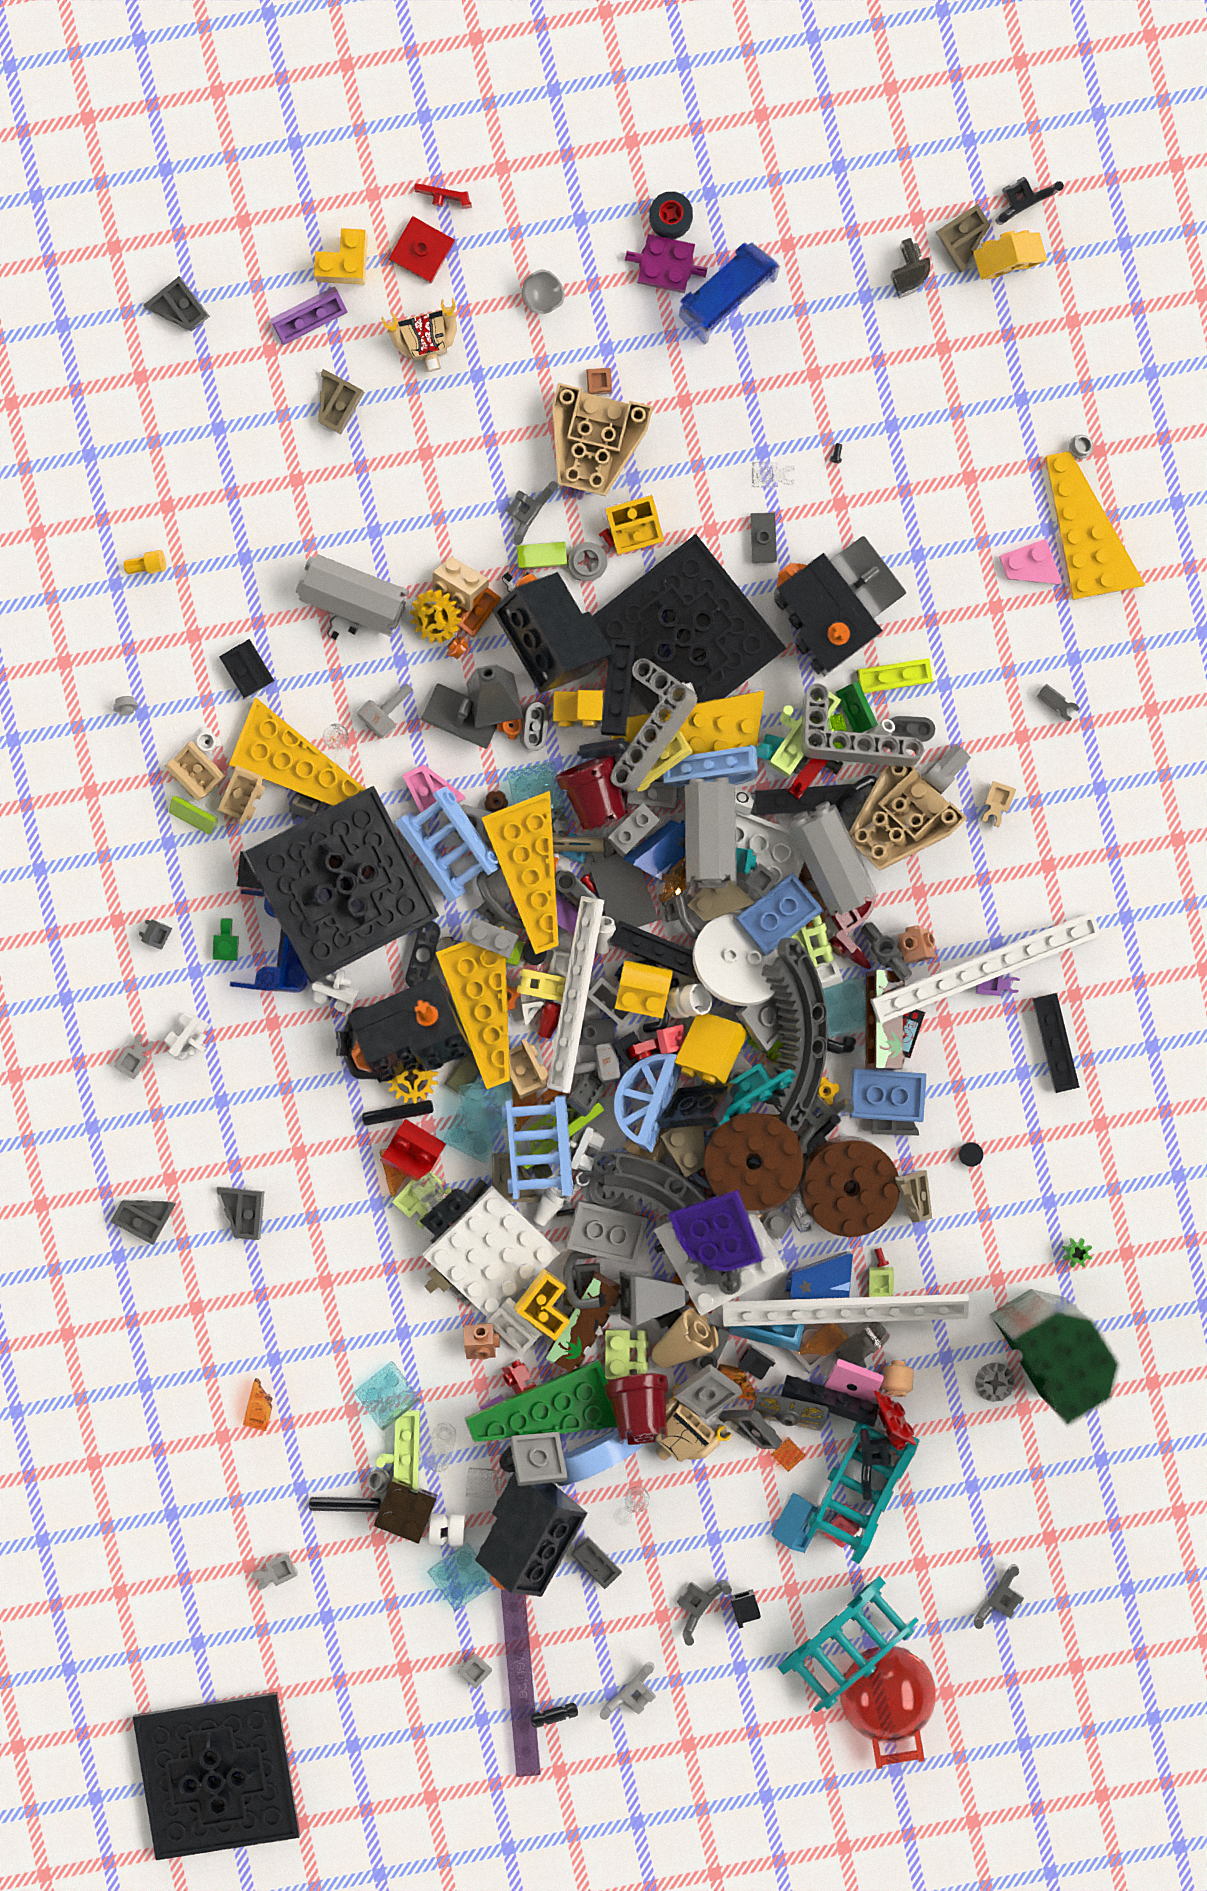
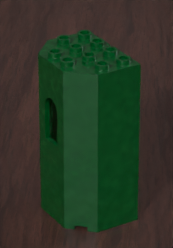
M1030 1289L990 1314L1010 1348L1022 1352V1359L1019 1363L1040 1397L1066 1426L1111 1400L1119 1362L1093 1320L1063 1296Z

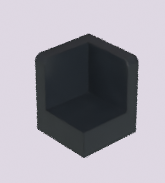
M634 1031L613 1043L628 1069L639 1062L637 1057L629 1060L626 1052L631 1046L641 1043Z
M750 1344L737 1363V1366L744 1372L748 1371L762 1380L770 1367H773L776 1362L773 1358Z
M753 1589L730 1596L739 1629L744 1628L743 1623L761 1618Z

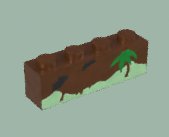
M873 970L866 972L865 1069L893 1071L903 1069L905 1054L903 1052V1039L905 1037L903 1015L879 1023L870 1000L905 986V981H900L893 971Z
M597 1271L593 1273L579 1299L599 1298L600 1307L589 1309L573 1307L568 1315L571 1322L556 1341L553 1340L546 1354L547 1360L569 1372H572L575 1366L580 1367L586 1356L583 1353L587 1346L592 1347L598 1336L595 1332L599 1326L604 1327L610 1316L607 1312L611 1306L616 1307L622 1296L619 1293L620 1284Z

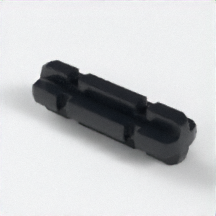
M569 1703L565 1707L559 1706L545 1710L542 1714L540 1712L531 1715V1723L534 1728L544 1726L545 1723L549 1725L566 1720V1717H569V1719L577 1717L578 1709L575 1703Z

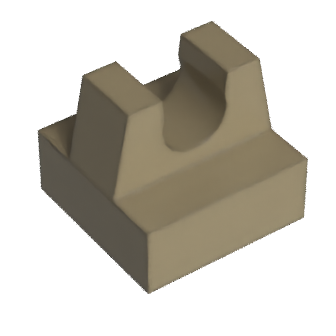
M433 1267L428 1273L432 1279L424 1287L431 1294L438 1287L445 1292L452 1283Z

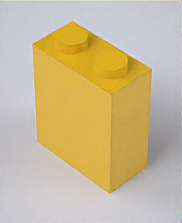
M709 1013L697 1015L677 1055L675 1063L681 1069L680 1072L688 1077L694 1078L696 1075L701 1077L704 1082L712 1085L715 1082L724 1084L748 1032L740 1023Z

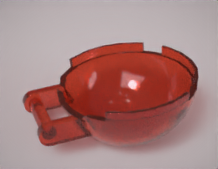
M877 1646L861 1653V1655L866 1660H869L880 1648ZM894 1646L874 1665L876 1669L867 1678L862 1675L840 1694L843 1712L853 1728L872 1741L876 1769H882L883 1765L914 1760L925 1762L920 1731L930 1720L936 1702V1685L926 1663L910 1653V1650ZM853 1662L847 1672H844L843 1676L847 1679L860 1667ZM914 1737L916 1750L881 1756L879 1742L897 1743Z

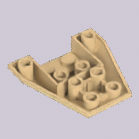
M558 383L552 405L558 485L606 496L646 434L653 406L629 401L628 404L584 393L582 388Z
M888 765L881 772L851 827L849 835L855 847L881 871L949 837L967 820V817L933 789L919 775L915 767Z

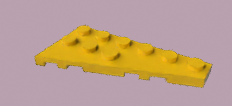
M1071 452L1047 455L1045 460L1072 600L1145 586L1143 579Z
M765 690L696 703L678 730L683 734L693 751L690 755L749 745L757 746ZM652 713L628 717L626 737L611 736L610 740L624 738L625 741H629L630 746ZM671 714L666 717L665 722L670 719ZM657 734L652 737L651 742L656 739Z
M254 698L230 760V766L236 768V765L263 776V779L332 806L366 789L259 699Z
M547 791L482 817L535 954L559 945L550 791Z
M467 941L436 952L486 1089L509 1082L510 1056L506 957Z

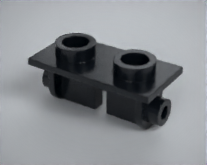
M460 1188L452 1189L451 1193L430 1212L426 1213L420 1222L437 1236L471 1205V1202L464 1197L465 1194Z

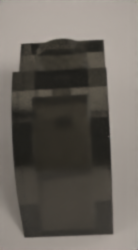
M911 237L903 240L900 244L906 266L893 270L890 275L898 298L918 291L924 285L930 272V258L919 259L921 257L920 248L917 243L913 244Z
M863 1322L855 1328L856 1332L838 1346V1349L849 1363L857 1365L869 1354L875 1353L890 1338V1334L881 1322Z

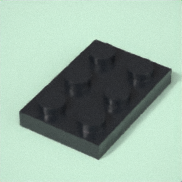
M735 1082L678 1088L659 1118L658 1124L662 1129L719 1124L723 1120V1116L729 1106L733 1103L739 1088Z

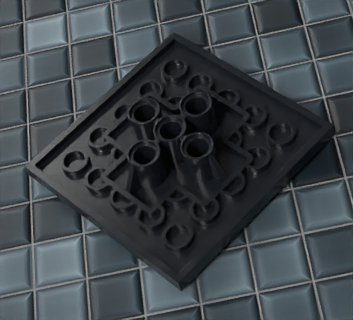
M697 534L693 535L592 616L609 646L611 645V640L636 641L634 663L639 659H647L679 682H685V684L691 682L697 696V703L727 697L787 649ZM670 610L675 613L676 618L672 623H665L662 620V614L665 611ZM699 615H707L710 619V624L706 627L698 626L696 618ZM680 630H688L690 632L691 638L688 642L682 643L677 639V633ZM662 645H668L672 649L671 655L667 658H662L658 655V648ZM696 649H703L706 653V658L701 662H697L692 658V653ZM650 669L645 672V676L649 673ZM633 676L631 689L649 712L653 713L660 702L659 694ZM667 681L663 684L662 689L667 685Z
M374 786L243 852L310 984L439 917ZM332 855L336 856L339 861L335 869L330 867L328 862ZM364 866L371 870V876L368 880L363 878L361 874ZM343 877L347 878L350 882V887L346 891L340 887V880ZM321 888L328 892V899L325 902L321 901L318 897V892ZM354 899H357L361 904V909L357 913L351 909V902Z
M278 1692L134 1714L133 1723L156 1860L300 1838ZM212 1751L217 1755V1759L210 1760L205 1753ZM240 1771L244 1774L245 1779L238 1780L234 1777L233 1773ZM216 1775L220 1778L221 1783L214 1784L209 1777ZM192 1779L196 1782L197 1786L191 1788L186 1784L185 1780ZM220 1799L224 1802L225 1806L218 1808L213 1803V1800Z

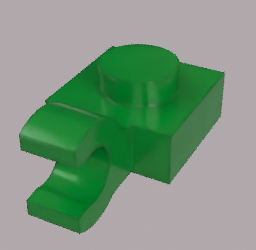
M221 919V935L213 936L212 960H238L239 936H232L233 919Z

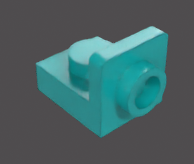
M766 734L764 742H759L758 747L754 746L757 750V757L771 760L785 738Z
M736 847L738 873L749 874L750 869H755L757 855H752V849Z

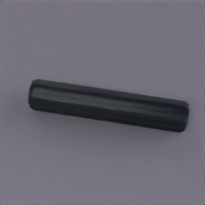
M617 738L580 745L577 755L581 756L582 759L626 752L629 741H625L624 738Z
M431 1100L415 1104L411 1103L364 1112L362 1114L363 1124L367 1126L430 1114L434 1112L433 1103Z
M311 1497L309 1499V1510L379 1512L381 1508V1499Z

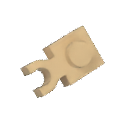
M992 781L984 802L985 805L990 807L983 814L981 821L986 823L988 816L994 815L996 818L994 826L999 827L1002 821L1001 811H1009L1016 789Z

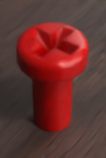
M606 528L598 535L599 537L602 536L611 548L615 544L608 533L610 531L609 528Z
M586 874L580 881L584 882L586 887L593 893L597 888L590 880V874Z
M875 1249L874 1251L879 1262L877 1267L888 1265L889 1261L885 1260L882 1249Z

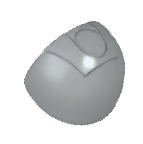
M540 269L530 274L525 279L522 288V297L526 305L534 313L546 314L552 312L564 302L565 293L559 279L548 270Z

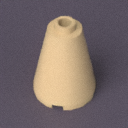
M690 1308L684 1311L653 1348L652 1359L654 1363L659 1367L667 1369L713 1352L719 1342L716 1328L714 1325L710 1327L706 1322L709 1318L705 1314L700 1316L697 1309Z

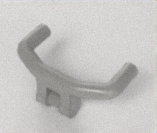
M647 1662L626 1687L602 1708L600 1712L601 1719H608L610 1714L623 1702H626L639 1715L644 1710V1706L656 1698L655 1694L643 1683L655 1668L653 1662ZM636 1690L642 1694L637 1700L632 1696Z

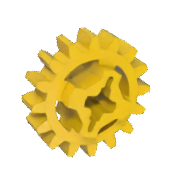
M431 589L417 596V600L412 602L414 609L410 610L409 614L413 615L414 619L410 623L416 624L415 633L421 631V638L429 637L430 643L436 640L439 643L444 642L446 639L449 640L454 636L453 633L460 629L457 624L462 622V619L457 617V614L461 612V609H455L454 605H456L457 601L450 602L449 593L442 596L441 590L433 592Z
M416 1068L413 1070V1074H418V1078L414 1081L415 1084L411 1083L409 1079L406 1080V1076L409 1075L410 1071H405L397 1075L393 1080L387 1081V1083H392L393 1085L389 1088V1092L397 1091L396 1099L402 1095L404 1096V1103H407L409 1098H412L415 1104L418 1102L419 1096L423 1100L427 1099L426 1092L433 1094L434 1090L431 1088V1085L438 1084L436 1080H433V1077L438 1075V1072L432 1071V1069L421 1071ZM428 1079L425 1088L419 1092L418 1085L420 1082ZM403 1083L409 1088L410 1093L403 1091L398 1084Z

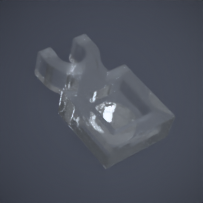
M752 462V487L776 488L778 487V481L784 485H794V480H788L785 477L786 471H794V466L778 469V462Z

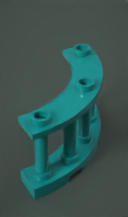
M859 1422L854 1426L852 1432L855 1435L838 1468L833 1467L827 1478L831 1482L817 1512H813L807 1522V1526L810 1527L807 1534L808 1538L811 1539L818 1528L843 1541L854 1550L850 1560L857 1564H860L867 1553L879 1525L877 1521L880 1514L885 1511L894 1493L892 1490L898 1478H902L915 1455L919 1439L913 1436L916 1442L915 1446L907 1442L903 1449L896 1450L891 1445V1450L895 1451L896 1455L899 1456L894 1466L891 1464L889 1466L872 1465V1469L883 1474L886 1481L881 1491L871 1489V1503L874 1505L869 1515H862L831 1498L838 1482L862 1495L861 1483L843 1474L850 1458L862 1463V1452L856 1449L860 1441L859 1431L862 1428L868 1429L870 1439H889L884 1434ZM826 1508L860 1524L859 1527L862 1528L860 1536L856 1535L854 1537L822 1520Z
M880 1576L867 1584L847 1604L848 1607L824 1625L813 1639L809 1638L790 1653L777 1667L783 1675L791 1669L794 1672L797 1671L820 1697L821 1701L813 1708L815 1712H818L823 1707L827 1710L838 1701L837 1696L862 1675L867 1678L876 1669L874 1665L901 1639L905 1641L915 1632L913 1626L919 1620L915 1617L905 1624L881 1597L882 1593L879 1590L886 1582ZM868 1601L870 1603L874 1602L898 1630L888 1642L863 1614L862 1607ZM850 1618L852 1621L856 1620L880 1648L869 1660H866L842 1633L843 1629L841 1627ZM829 1637L832 1640L835 1639L860 1667L847 1679L822 1652L823 1648L820 1645ZM808 1655L811 1658L815 1657L838 1684L829 1693L804 1665V1659Z

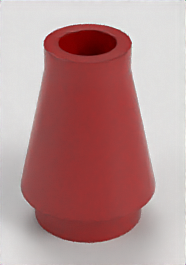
M546 1001L545 1006H542L538 1035L548 1039L552 1038L558 1026L561 1004Z

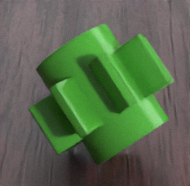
M1070 1238L1071 1244L1068 1247L1062 1246L1067 1253L1062 1258L1064 1260L1071 1259L1070 1266L1073 1268L1076 1263L1085 1267L1084 1261L1092 1259L1088 1255V1251L1092 1249V1246H1083V1238H1080L1079 1242H1075ZM1076 1247L1079 1248L1080 1250H1082V1251L1079 1253V1255H1080L1079 1258H1077L1076 1256L1072 1255V1254L1075 1253V1249H1074V1248H1076Z

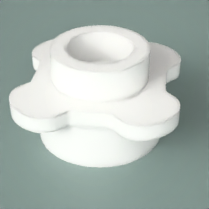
M208 727L204 728L202 733L193 739L194 744L207 757L213 754V750L216 747L222 745V739L216 737L212 733V729Z

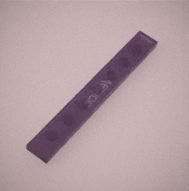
M501 1589L516 1777L541 1775L537 1728H534L531 1723V1715L536 1713L526 1595L510 1593L507 1589Z

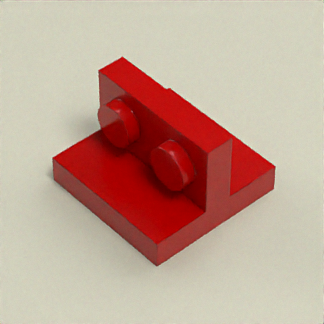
M405 1119L396 1131L380 1161L422 1185L447 1143Z

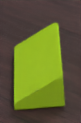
M565 542L517 546L519 570L567 566Z
M178 796L172 797L169 807L170 814L208 835L212 834L219 822V818Z

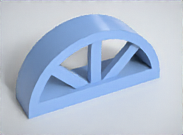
M752 745L689 755L663 774L664 784L685 788L686 785H690V779L695 778L704 779V782H714L715 778H728L729 783L734 785L749 782L758 775L757 750Z
M656 1054L640 1060L625 1073L615 1093L614 1112L618 1125L637 1146L651 1153L661 1129L658 1120L671 1100L681 1071L675 1063L677 1058L675 1054ZM662 1069L657 1082L652 1072ZM646 1077L653 1095L635 1091L634 1088ZM630 1098L650 1103L630 1116L627 1115ZM644 1118L641 1130L637 1136L633 1133L630 1125Z
M618 1429L563 1454L568 1478L566 1481L556 1482L557 1486H565L594 1476L628 1458L644 1444L628 1445L627 1439L624 1444H621Z

